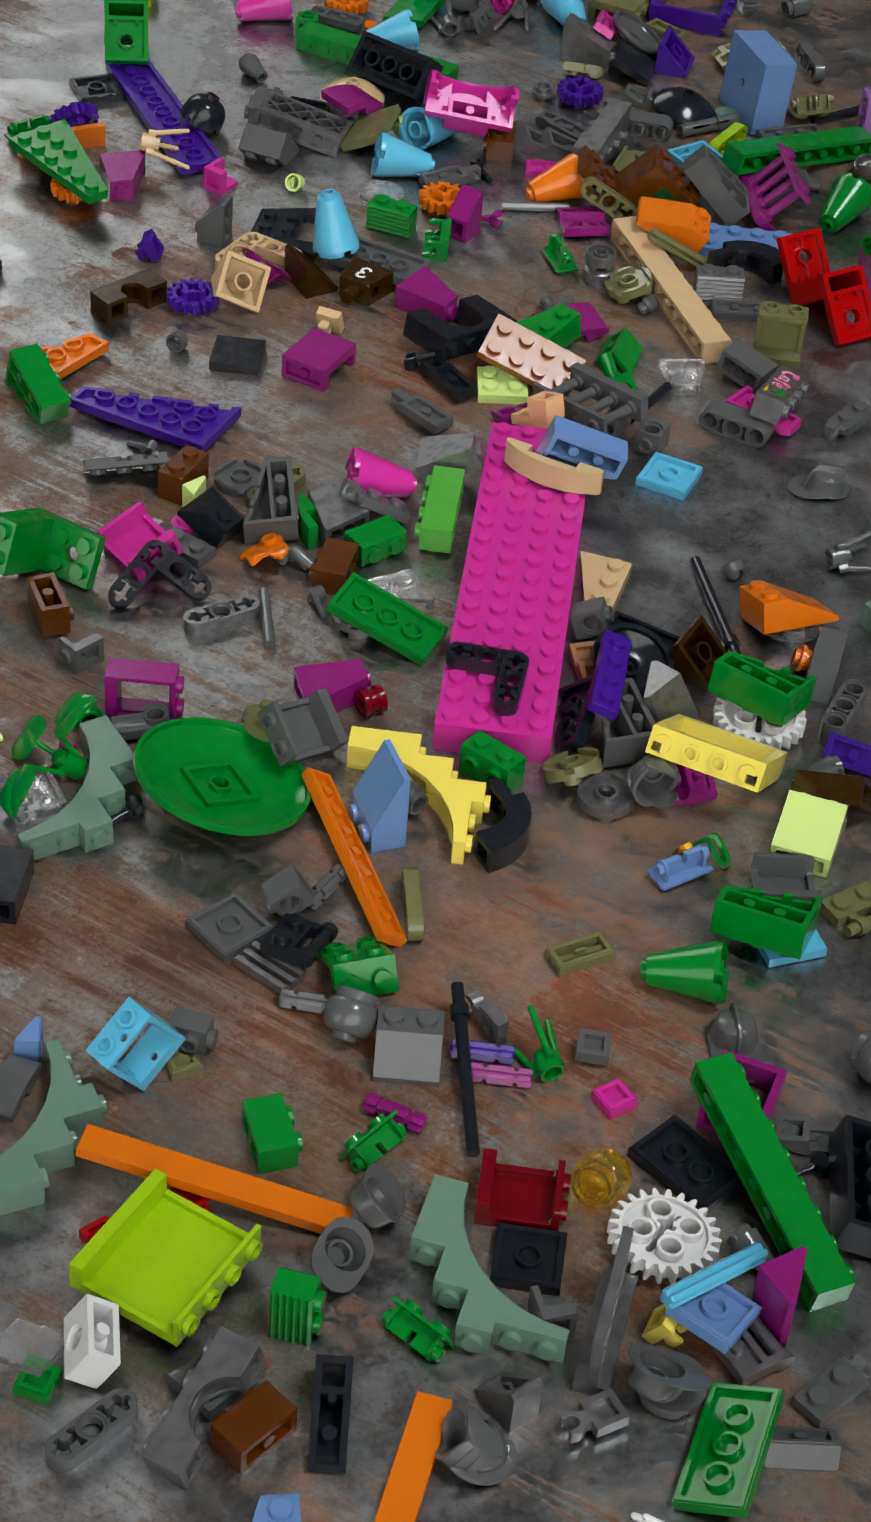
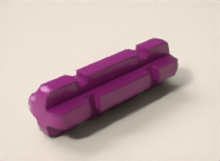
M471 1062L473 1082L481 1083L482 1079L486 1080L487 1084L512 1086L513 1083H516L517 1087L530 1088L532 1085L533 1070L530 1068L519 1067V1070H514V1066L488 1063V1067H486L481 1062Z
M373 1092L369 1093L364 1100L363 1109L373 1115L383 1113L387 1117L397 1109L398 1113L393 1118L396 1124L408 1125L407 1129L416 1133H421L426 1127L428 1117L418 1111L412 1113L411 1108L389 1099L383 1101L382 1096Z

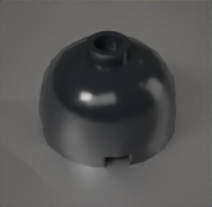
M208 92L207 94L196 93L190 96L184 103L180 114L184 119L186 115L191 118L190 124L210 134L215 130L216 134H219L225 121L226 112L223 105L219 102L220 98L216 94Z

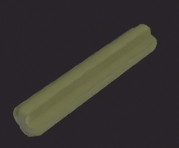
M652 228L648 233L647 238L650 242L694 268L697 265L707 264L705 257L661 231Z

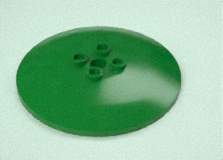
M203 717L178 718L165 721L147 730L139 739L134 751V773L145 792L171 814L207 830L240 836L276 833L297 823L307 811L311 795L301 775L305 769L300 762L280 767L269 742L252 736L244 729V726L233 722Z

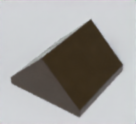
M287 243L285 246L284 271L291 276L292 280L290 282L306 299L336 292L339 289L315 262L290 243Z
M699 615L673 645L671 659L674 663V670L681 673L685 684L706 691L708 690L714 662L727 653V651L704 617Z

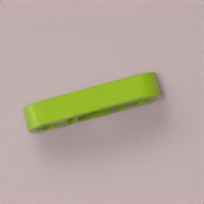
M735 122L715 137L709 145L723 155L726 143L743 141L747 135L748 128L744 124Z

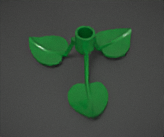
M77 692L70 695L61 705L54 720L57 725L54 733L55 737L66 747L64 749L58 748L55 751L38 740L46 729L45 718L40 715H33L26 721L22 732L13 744L12 757L22 761L28 757L36 745L52 755L51 763L54 764V768L25 764L21 770L15 769L12 771L0 792L1 807L9 816L17 819L19 806L35 779V771L56 774L61 778L65 774L73 780H78L83 776L87 769L88 761L78 755L79 751L73 748L65 737L98 698L93 695Z

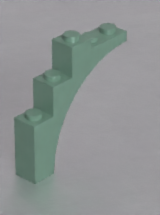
M107 715L79 724L80 747L88 760L89 770L83 786L72 801L45 822L17 834L18 848L33 850L34 861L79 845L87 853L113 844V820L110 816H114L126 808L125 788L123 785L136 781L137 777L133 768L134 753Z
M58 1038L45 1041L46 1065L51 1079L46 1102L36 1121L24 1136L0 1155V1216L45 1203V1188L49 1187L47 1173L75 1166L74 1151H76L78 1146L77 1137L83 1135L87 1124L104 1128L103 1115L107 1114L108 1110L103 1094L97 1095L92 1082L83 1085L80 1075L78 1073L73 1074L71 1054L68 1049L63 1051Z
M435 1174L411 1237L409 1260L419 1262L425 1266L438 1267L433 1280L431 1302L440 1304L445 1308L461 1310L456 1323L454 1345L469 1352L489 1355L492 1344H495L510 1351H520L537 1356L542 1360L563 1363L567 1352L570 1330L546 1322L520 1308L496 1288L482 1271L471 1251L464 1227V1213L469 1183Z

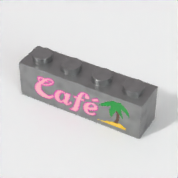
M782 364L756 392L749 415L778 425L783 419H787L790 411L793 412L796 405H800L803 397H807L811 384L808 383L810 374Z

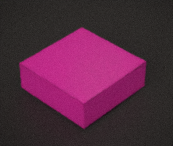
M620 1078L597 1087L591 1092V1099L609 1120L637 1108L638 1099Z

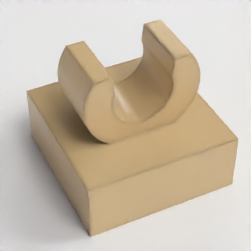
M319 306L316 312L318 329L330 334L336 333L341 335L344 329L342 312Z

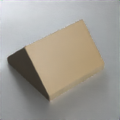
M227 250L211 277L214 297L259 313L271 267Z

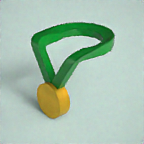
M711 833L697 841H689L676 848L678 853L681 854L697 844L707 842L714 859L722 869L730 868L732 865L727 847L717 833ZM712 838H713L714 841L716 842V844H717V846H718V848H719V850H720V852H721V854H722L723 860L721 859L720 855L718 854V852H717V850H716V848H715V845H714L713 841L711 840Z

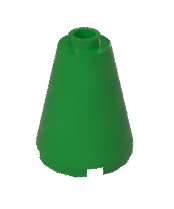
M844 173L834 180L819 217V225L824 231L828 233L837 232L871 207V186L863 178L859 177L857 179L852 177L853 174Z
M716 940L649 953L647 959L641 961V979H646V984L651 987L714 1004H724L727 998L729 971H726V961H729L727 941Z

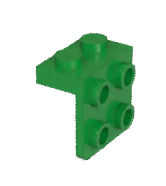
M375 937L359 938L356 940L357 943L345 945L342 942L330 943L326 945V949H322L318 953L319 959L330 968L333 994H336L335 988H338L339 985L354 988L373 996L399 991L395 953L383 943L377 941Z

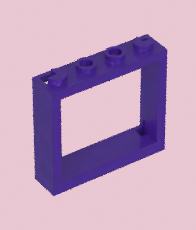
M652 0L649 7L648 22L658 18L680 29L719 36L722 29H726L728 19L731 18L732 10L735 9L737 0H725L719 15L665 5L667 0Z

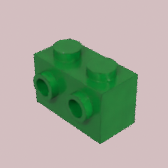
M481 730L461 744L459 771L478 782L486 783L487 780L498 777L512 792L523 784L526 756Z

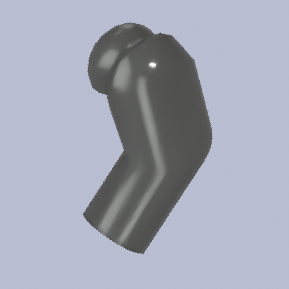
M569 295L558 302H553L551 296H545L540 299L542 311L559 304L575 303L573 297Z

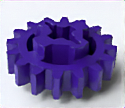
M574 76V79L567 77L566 80H560V83L557 85V98H560V102H567L566 105L573 104V107L581 108V106L586 108V105L594 107V104H600V101L603 99V86H600L599 82H593L594 79L587 80V77L579 76V78Z
M82 101L71 102L68 106L62 105L60 109L54 110L55 114L50 115L51 119L49 121L51 124L66 119L69 126L73 127L98 123L99 115L94 104L90 105V102L82 104Z
M190 278L189 281L180 279V283L173 282V286H168V291L166 292L169 308H174L176 313L181 311L183 315L192 313L193 316H196V313L205 315L206 311L213 312V307H218L219 298L214 297L211 282L205 283L201 278L197 281H194L193 278Z

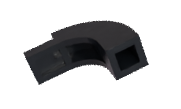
M733 240L723 242L721 249L709 251L707 264L719 267L738 266L743 268L744 271L759 275L769 285L781 282L783 266L779 250L773 246L755 241Z
M498 777L487 780L486 795H491L490 809L501 822L475 833L473 854L488 873L507 867L523 854L529 841L532 816L531 805L525 793L521 792L513 795L511 789L506 787Z

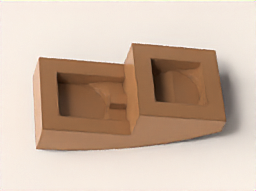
M595 641L570 643L567 648L578 680L591 676L595 672L592 661V649Z

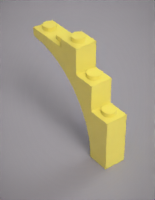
M352 726L347 749V767L365 771L383 741L390 739L409 777L425 790L428 796V804L439 815L447 830L451 844V863L463 865L465 853H471L473 835H469L468 832H474L475 824L481 825L483 813H489L491 795H485L487 783L458 779L459 771L453 770L454 758L426 755V747L421 746L422 734Z

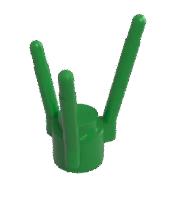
M528 1005L527 1009L542 1048L534 1053L533 1064L515 1046L514 1056L526 1068L533 1070V1078L539 1076L542 1081L551 1082L558 1079L564 1073L565 1065L560 1057L551 1021L549 1019L544 1021L547 1040L534 1006Z

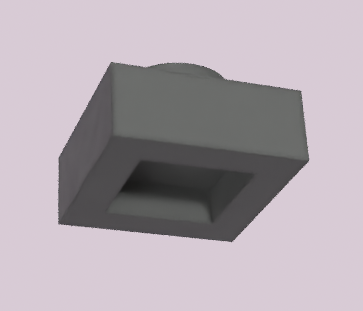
M580 1028L575 1061L608 1066L612 1033Z

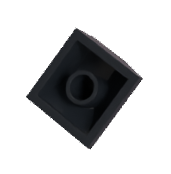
M210 487L177 512V515L206 543L215 547L216 550L243 530L245 517L214 487Z

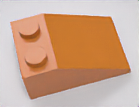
M645 196L640 197L636 224L648 232L655 228L696 253L709 241L711 215L704 208L697 207L691 203Z
M754 580L748 585L740 586V617L764 635L839 621V615L812 597L767 583L763 580Z

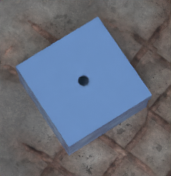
M734 30L719 99L725 106L736 110L740 123L747 126V132L750 135H755L756 129L783 127L798 64L766 30Z

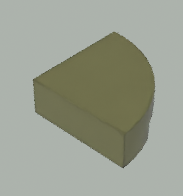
M178 1049L165 1064L172 1082L204 1074V1065L198 1057L179 1053Z

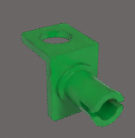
M612 351L596 356L603 375L621 384L626 383L631 389L637 391L631 371L623 373L617 371Z

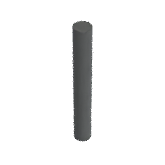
M260 588L258 596L264 647L272 649L275 647L270 595L267 588Z

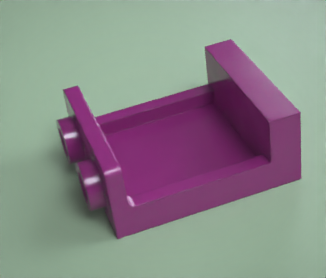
M313 328L282 354L281 376L324 392L329 388V376L343 363L349 366L355 364L356 343Z

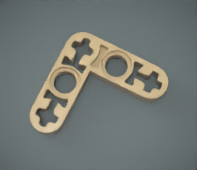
M247 232L215 255V269L227 250L244 256L242 248H248L261 258L285 267V246L287 244L257 232Z

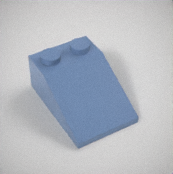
M390 739L383 741L352 792V804L348 805L350 818L358 826L359 837L362 842H366L371 853L406 846L411 779Z

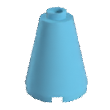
M541 0L543 8L562 26L570 13L577 15L587 22L583 0Z
M410 9L403 10L366 30L410 50H420L418 47L420 40L416 23L410 21L409 18L413 16Z
M418 106L405 110L402 114L404 116L402 123H399L401 140L423 151L457 132L442 128L443 119L424 115V108Z
M386 132L379 133L374 148L376 151L375 158H372L371 164L372 176L419 177L420 173L434 169L435 160L432 159L431 154Z
M334 189L321 191V194L317 196L313 253L316 254L317 252L320 258L325 259L345 257L344 253L350 250L351 254L355 253L359 249L360 243L341 194Z

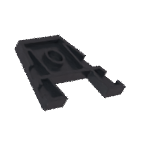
M316 208L261 209L251 232L263 234L285 244L290 243L293 247L300 249L313 262L317 257L318 253H313V242L298 240L305 223L315 224Z

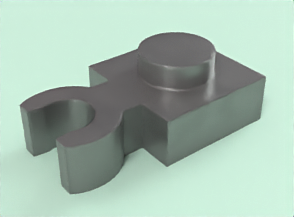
M478 990L466 994L465 998L470 1002V1017L477 1020V1028L489 1042L496 1043L497 1047L505 1044L509 1027L506 1014L502 1010H498L490 1000L485 1002L484 997Z
M609 1388L580 1400L578 1411L567 1410L563 1412L559 1418V1426L562 1428L569 1424L575 1425L577 1428L569 1431L568 1440L570 1443H576L581 1441L585 1433L590 1430L596 1438H599L629 1425L630 1415L613 1389Z

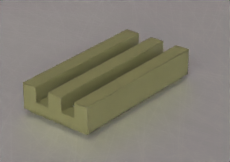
M598 931L545 948L544 956L547 960L550 959L551 967L553 969L556 968V974L558 977L615 960L616 952L603 933Z

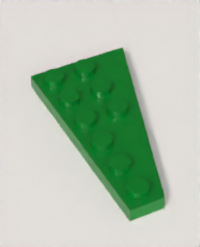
M66 119L38 126L36 129L21 132L9 138V146L89 205L108 198V188Z

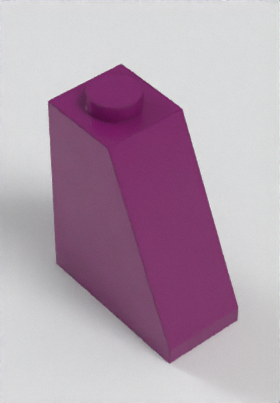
M137 150L99 154L100 176L108 188L110 202L133 200L145 174V151Z
M423 266L396 286L395 307L407 312L425 308L445 322H450L457 316L458 296L434 273Z
M361 659L294 667L293 690L296 699L306 698L315 691L326 688L337 713L355 705V691L362 688L367 690V687H370L372 683L369 669L365 670Z

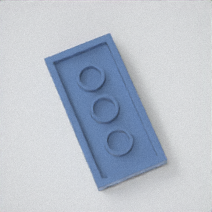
M711 222L709 241L698 254L708 256L709 251L721 249L723 242L733 240L755 241L778 249L776 239L791 235L792 233L782 230L767 231L761 228H741L737 225L724 226Z

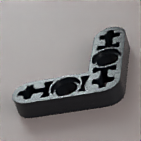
M151 540L145 544L110 587L108 601L116 609L127 608L156 573L160 574L190 599L199 602L209 597L212 584L207 576L160 540ZM159 548L161 550L159 555L162 558L155 557L149 566L144 563L150 556L151 552L149 549L155 550ZM173 564L182 565L185 574L180 578L173 577L169 572L170 566ZM136 567L142 568L146 573V577L143 581H134L130 576V571ZM189 573L194 575L191 578L192 582L197 585L200 582L205 584L203 588L205 593L201 591L197 594L194 593L195 586L189 581L186 586L182 584L187 580ZM125 579L132 587L126 592L125 597L127 600L121 599L118 602L115 600L116 593L114 591L121 592L124 589L126 583L122 582V580Z
M453 642L447 646L446 663L451 668L498 676L493 695L492 707L494 712L502 716H511L517 713L528 674L529 658L527 655L518 651L465 642ZM481 659H491L493 662H484ZM513 665H517V670H512ZM504 682H515L517 685H507ZM505 696L510 697L508 702H504Z

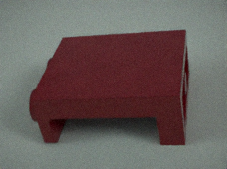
M484 1148L474 1224L497 1227L498 1222L558 1231L559 1221L566 1222L568 1201L562 1200V1194L569 1195L571 1174L565 1173L566 1160H559L557 1171L496 1163L497 1150Z

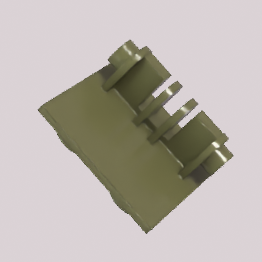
M828 92L817 95L813 94L812 99L810 95L796 96L790 100L787 111L797 119H806L808 115L815 114L816 116H827L830 112H836V109L830 105V103L834 102L833 94Z

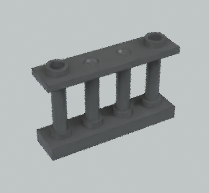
M578 362L570 365V380L552 389L538 382L533 383V395L544 390L565 394L573 389L578 391L579 393L569 398L563 395L564 418L606 434L607 425L625 416L640 423L648 419V396ZM590 398L596 400V402L588 406L580 404ZM607 407L614 409V411L606 415L598 413Z

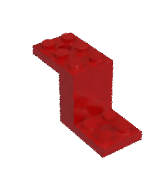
M820 228L777 238L778 250L792 305L804 306L824 301L834 346L871 337V299L862 264L831 272ZM802 250L807 254L806 262H803L800 258ZM849 311L854 314L855 319L853 323L848 320Z

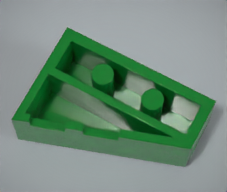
M559 304L517 322L563 348H567L581 336L580 313L564 304Z
M38 343L10 350L5 384L8 387L13 386L17 390L15 396L18 399L23 398L28 403L25 404V408L38 424L67 417L69 405H71V397L67 390L64 391L58 373L51 368L46 352H42Z
M728 651L714 662L708 690L718 695L719 698L728 700L742 707L743 710L754 713L766 719L770 724L780 727L784 726L810 705L817 680L816 676L808 675L807 679L790 674L791 669L782 667L781 671L763 666L764 661L732 651Z
M723 886L714 903L709 932L718 934L726 939H734L750 944L755 948L770 950L787 958L800 960L817 927L823 897L813 896L812 901L793 899V893L783 892V897L763 895L764 890Z

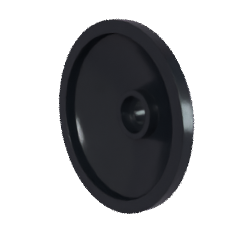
M665 88L658 91L652 100L654 110L658 114L670 116L675 125L712 118L715 115L709 101L698 92L689 88ZM704 125L693 127V129L703 128Z
M634 623L613 624L605 628L594 642L592 649L594 668L596 667L601 637L606 629L632 640L625 678H633L644 699L651 661L657 660L674 669L671 652L657 634L644 626Z

